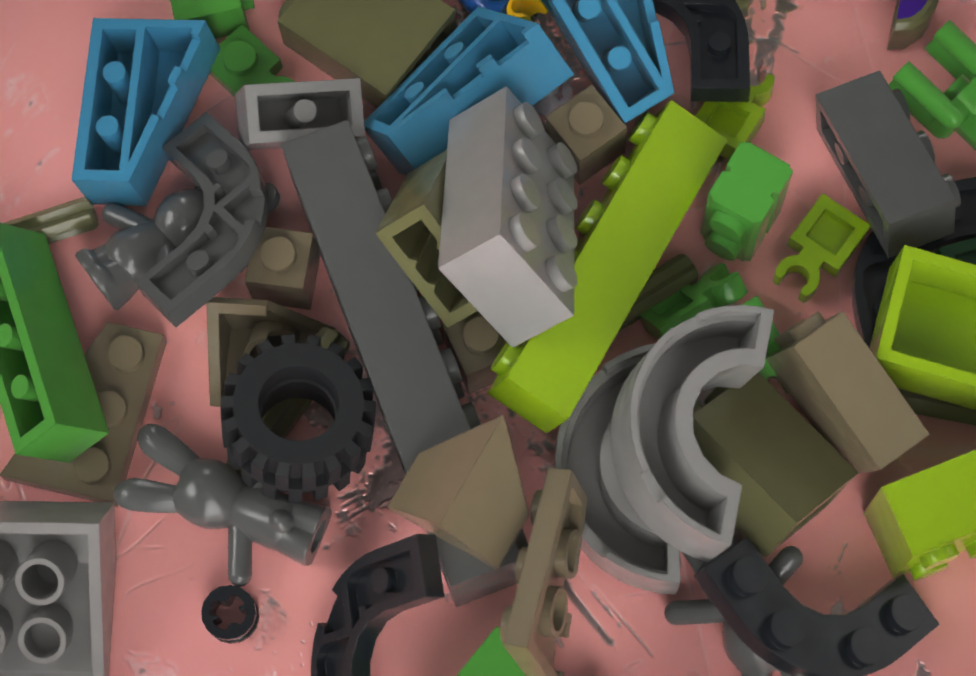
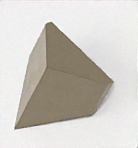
M213 297L206 303L210 406L221 407V396H225L224 383L229 372L237 374V361L245 353L256 358L258 344L269 340L273 347L281 345V336L295 334V343H307L308 335L316 336L321 328H336L269 300Z
M504 414L420 452L387 506L392 512L496 570H499L529 517Z

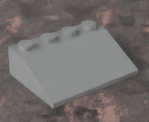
M0 501V676H109L116 573L114 502Z

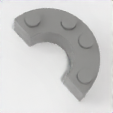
M749 305L716 307L699 312L695 317L671 328L630 372L622 385L613 410L611 422L612 459L616 475L629 503L642 521L662 540L677 550L705 562L711 561L732 545L742 485L721 475L702 455L693 433V408L700 392L715 387L740 389L764 367L774 315L773 309Z
M654 343L616 356L605 363L603 368L592 377L569 419L560 425L556 442L555 468L572 470L588 497L581 550L603 571L630 586L659 594L676 595L681 582L680 551L655 534L633 509L616 475L611 451V422L616 399L630 372L655 345Z

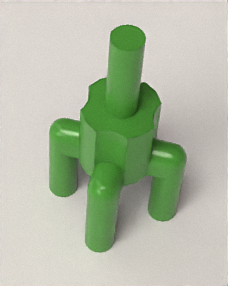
M949 19L933 36L934 39L924 50L947 70L956 81L943 93L908 61L893 76V80L888 85L891 90L898 88L902 92L908 104L910 114L931 134L939 139H946L956 132L976 151V44Z

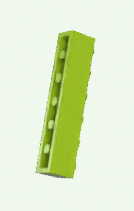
M670 100L655 116L646 111L639 119L627 139L634 144L628 157L620 155L611 165L601 184L608 188L601 202L594 199L584 210L575 225V229L582 234L577 241V246L574 248V270L577 276V286L574 287V316L513 348L507 342L491 366V370L498 375L487 394L546 434L569 419L728 141L727 138L673 100Z

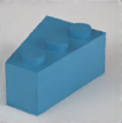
M543 0L593 86L624 124L675 93L659 20L657 21L653 0Z
M477 7L364 121L365 131L400 174L406 176L407 173L447 149L449 120L506 86L521 103L528 102L533 106L575 74L538 23Z
M93 18L72 172V181L92 204L107 205L109 203H118L120 205L147 206L169 160L162 147L183 130L220 51V47L206 20Z

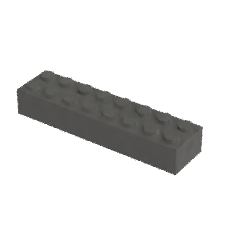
M347 119L282 143L281 147L311 232L314 234L318 250L368 378L370 377L374 396L406 476L420 452L479 426L481 423L472 402L464 405L460 404L459 399L465 397L460 383L462 377L451 348L448 347L439 351L438 346L444 344L439 330L441 325L438 315L423 295H417L420 293L375 234L392 203V199L386 187L382 188L376 171L378 166L366 135L355 139ZM523 528L499 570L492 568L436 536L440 567L455 607L518 584L515 574L517 557L522 547H528Z

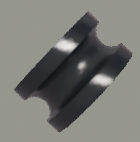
M233 585L221 586L210 592L204 600L201 610L202 622L207 631L220 642L228 644L241 643L251 637L257 629L260 619L258 606L251 595L241 587ZM235 599L242 601L244 604L239 606V610L246 614L243 623L240 625L231 622L226 630L218 628L217 625L222 623V620L218 615H215L217 608L220 605L230 607Z

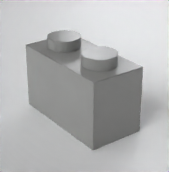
M360 78L244 85L235 93L239 141L248 151L281 149L282 143L347 119L355 139L365 136Z

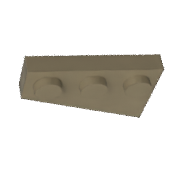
M107 322L84 356L109 434L70 463L14 454L0 473V476L6 481L93 502H114L115 507H118L113 497V491L118 483L126 480L137 444V434L142 428L167 344L164 335Z
M548 467L543 489H538L533 496L530 512L533 525L528 547L521 548L516 561L515 574L518 583L513 605L505 608L501 618L500 637L502 645L526 676H564V672L555 671L553 668L557 637L569 638L572 614L568 613V598L564 588L565 579L574 578L578 572L588 499L572 470Z

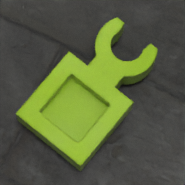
M768 73L762 84L750 86L749 102H704L695 117L728 139L720 153L721 156L730 160L740 142L747 143L749 141L751 143L764 123L766 108L761 106L768 103L772 97L775 81L774 75Z
M822 193L789 238L787 245L799 254L790 255L778 264L773 283L779 286L786 275L790 273L801 274L806 280V285L803 286L798 300L803 303L807 302L813 297L819 285L820 269L822 268L836 278L871 228L870 224Z

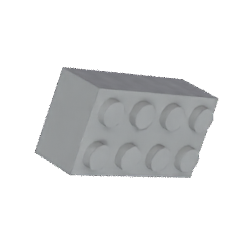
M506 86L449 120L438 269L513 348L574 316V287L577 286V276L574 270V248L577 246V237L574 232V210L577 209V200L574 194V174L577 173V164L568 147L562 142L556 144L546 133L542 121L533 106L528 102L521 103Z

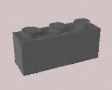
M879 70L815 94L817 131L887 257L890 258L898 255L904 245L917 248L954 234L955 209L961 206L959 190L952 176L948 173L942 175L937 168L933 146L927 134L923 130L916 132L911 124L908 104L902 92L898 88L891 90Z

